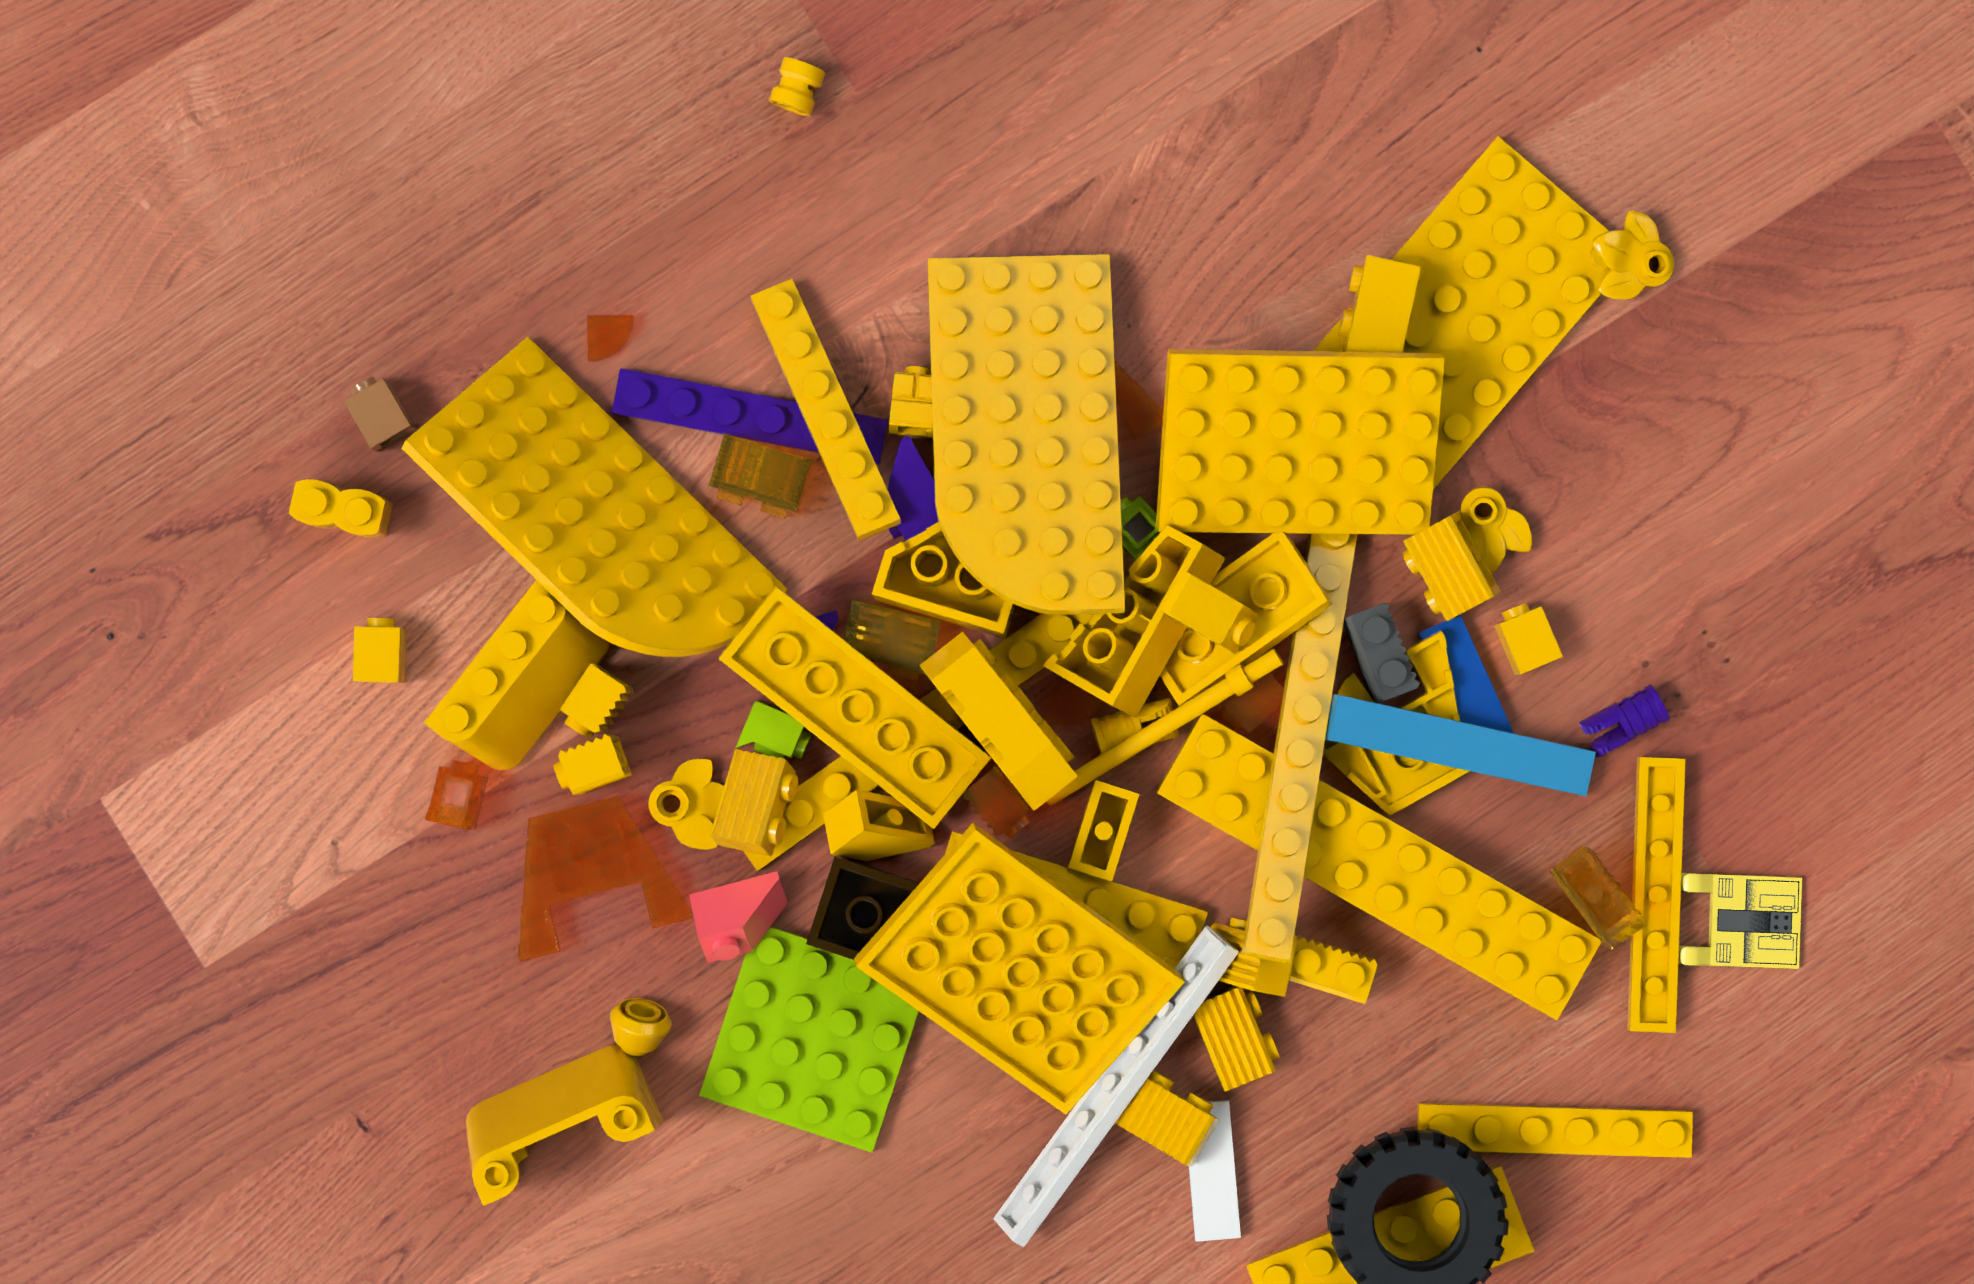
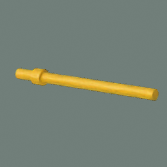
M1272 649L1244 667L1242 664H1239L1224 673L1226 678L1076 769L1074 772L1078 777L1046 802L1049 806L1056 804L1232 695L1236 694L1239 697L1253 689L1255 681L1284 664L1278 652Z

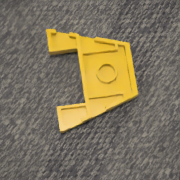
M1439 630L1406 649L1405 653L1410 656L1409 660L1426 692L1399 708L1460 722L1453 688V677L1446 650L1447 644L1442 631ZM1325 740L1323 755L1389 816L1470 772L1330 740Z

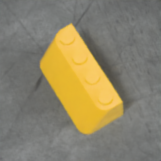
M535 580L428 716L424 724L442 738L487 766L496 770L512 769L524 759L560 713V708L590 663L597 665L609 649L610 642L595 635L583 626L556 598Z

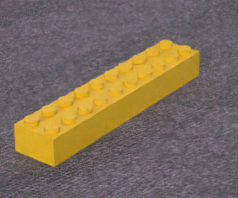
M1201 714L1195 720L1155 793L1258 851L1274 754L1210 717ZM1319 780L1304 878L1548 1017L1558 1020L1602 940Z

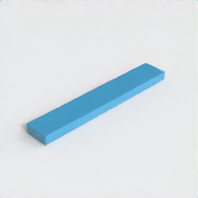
M1333 694L1325 740L1586 797L1596 754L1594 751Z

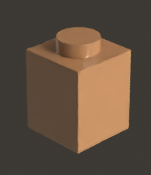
M370 377L350 389L353 396L344 400L368 445L377 452L416 430L414 423L392 385L384 378L376 381L374 377Z

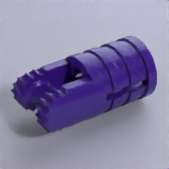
M1649 684L1643 690L1633 693L1630 697H1625L1619 703H1613L1581 720L1579 723L1583 733H1586V735L1596 734V732H1600L1602 729H1606L1616 723L1618 724V727L1604 733L1603 736L1591 742V749L1596 752L1595 757L1598 758L1630 742L1636 736L1646 733L1647 730L1654 729L1660 723H1666L1670 720V717L1658 693Z

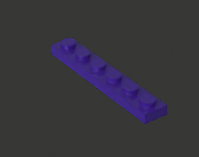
M620 368L612 414L819 454L797 402ZM853 413L875 464L880 465L888 419Z

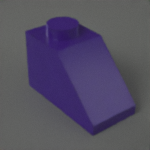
M907 436L900 441L887 488L901 520V524L888 530L894 540L903 536L905 541L939 522L935 507L934 479L910 436Z

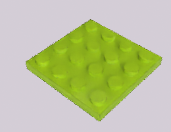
M771 926L753 951L745 954L699 1096L873 1153L919 1011L855 966L854 960L807 945L808 938Z

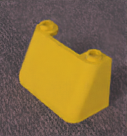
M617 1044L609 1045L487 1098L472 1107L466 1119V1132L473 1182L483 1206L507 1196L518 1185L520 1177L518 1165L524 1158L530 1155L526 1146L594 1116H598L606 1134L615 1141L628 1142L655 1131L664 1120L637 1058L626 1054Z

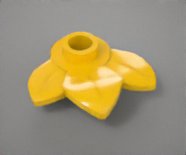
M1629 210L1625 217L1624 230L1608 231L1592 241L1600 258L1611 269L1602 278L1597 289L1605 297L1618 300L1632 299L1645 286L1657 287L1664 284L1673 273V254L1665 244L1660 242L1656 224L1644 213ZM1653 256L1658 259V269L1655 272H1652L1649 268V261Z
M1488 486L1473 488L1464 496L1461 510L1458 513L1491 574L1500 566L1505 557L1506 549L1517 552H1529L1531 550L1532 534L1528 521L1522 513L1506 507V502L1500 492ZM1480 503H1488L1493 510L1489 516L1480 517L1475 513V507Z
M692 759L681 764L671 781L663 782L654 788L648 803L652 817L662 825L672 826L677 839L682 844L702 850L713 849L718 846L716 841L710 836L724 789V785L710 782L713 774L712 761L708 759ZM669 795H675L680 800L679 809L673 813L667 812L663 806L664 799Z

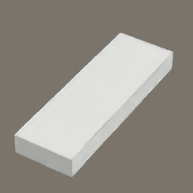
M1229 1100L1208 1101L1214 1105L1210 1113L1218 1117L1219 1121L1194 1165L1188 1166L1195 1242L1241 1238Z

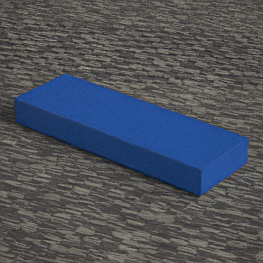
M1461 615L1417 633L1420 640L1429 637L1439 630L1445 636L1460 722L1514 734Z

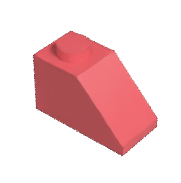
M778 871L689 894L698 940L707 963L731 960L738 955L753 951L788 904Z

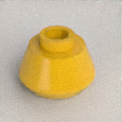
M625 999L614 1006L610 1012L614 1041L626 1054L631 1056H644L656 1050L672 1026V1021L667 1011L658 1003L648 999Z

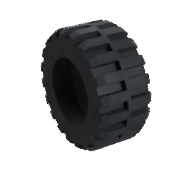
M1414 1127L1400 1128V1132L1392 1134L1387 1132L1374 1137L1375 1141L1367 1146L1362 1144L1352 1152L1354 1157L1347 1165L1342 1164L1336 1174L1338 1177L1337 1183L1334 1188L1330 1189L1328 1198L1330 1211L1329 1215H1327V1225L1331 1233V1243L1336 1255L1357 1284H1476L1479 1281L1484 1284L1492 1274L1489 1269L1494 1260L1500 1261L1504 1248L1501 1244L1503 1235H1508L1509 1221L1505 1218L1504 1209L1507 1208L1505 1195L1497 1183L1499 1180L1478 1154L1460 1140L1447 1136L1441 1131L1428 1128L1426 1130H1416ZM1409 1175H1426L1443 1182L1454 1194L1460 1210L1459 1229L1451 1244L1437 1256L1424 1261H1409L1390 1253L1381 1244L1374 1227V1211L1380 1195L1394 1181Z

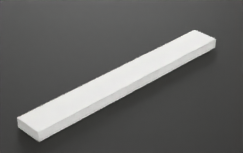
M1206 926L1175 968L1176 971L1182 974L1185 983L1077 1102L993 1218L1013 1242L1025 1247L1239 953L1235 947L1211 927Z

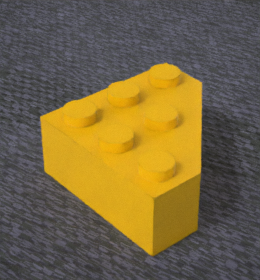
M939 522L905 542H900L885 550L872 591L875 601L1006 639L1016 605L988 590L964 568L944 537Z
M961 632L919 666L1033 811H1035L1078 777L1068 764L1074 756L1035 710L1036 708L1006 672L999 677L993 670L991 665L997 659L982 640L979 639L973 644Z

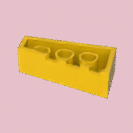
M1167 525L1128 569L1130 574L1124 580V613L1094 614L1085 625L1080 623L1069 635L1071 641L1058 656L1053 654L1043 666L1111 706L1136 718L1187 628L1161 611L1164 603L1183 570L1211 585L1225 557Z

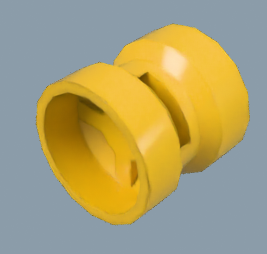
M784 57L779 69L782 76L780 83L773 87L768 101L784 110L810 117L815 105L813 99L814 92L812 91L821 87L826 73L811 64Z

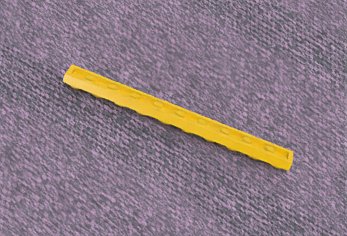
M1309 534L1305 562L1333 605L1293 632L1241 955L1286 964L1291 959L1357 534Z
M1040 614L990 650L997 659L991 667L999 677L1006 672L1015 684L1019 686L1043 669V665L1053 654L1058 656L1071 641L1069 635L1080 623L1085 625L1094 614ZM937 688L920 699L954 728L958 729L965 724ZM840 756L798 786L794 800L792 802L788 801L786 811L783 813V818L786 821L784 838L781 844L774 846L771 857L746 851L743 852L755 869L759 871L825 824L823 814L855 790L870 792L878 785Z

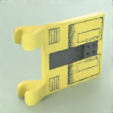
M1681 873V891L1710 893L1708 947L1679 945L1678 964L1799 969L1802 878Z

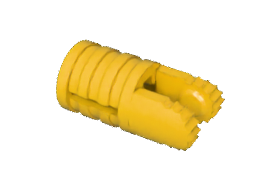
M1164 698L1144 704L1136 718L1125 712L1118 711L1112 715L1108 714L1101 718L1090 719L1099 754L1101 755L1142 730L1140 723L1163 717L1173 711L1171 699ZM1178 729L1155 743L1178 737Z

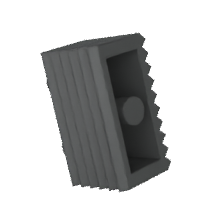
M1386 603L1345 617L1343 623L1374 703H1381L1417 689L1420 682L1414 680L1416 673L1411 671L1413 665L1408 663L1410 656L1404 654L1407 648L1401 646L1403 639L1398 637L1400 631L1395 629L1397 622L1391 620L1393 613L1388 612L1390 605Z

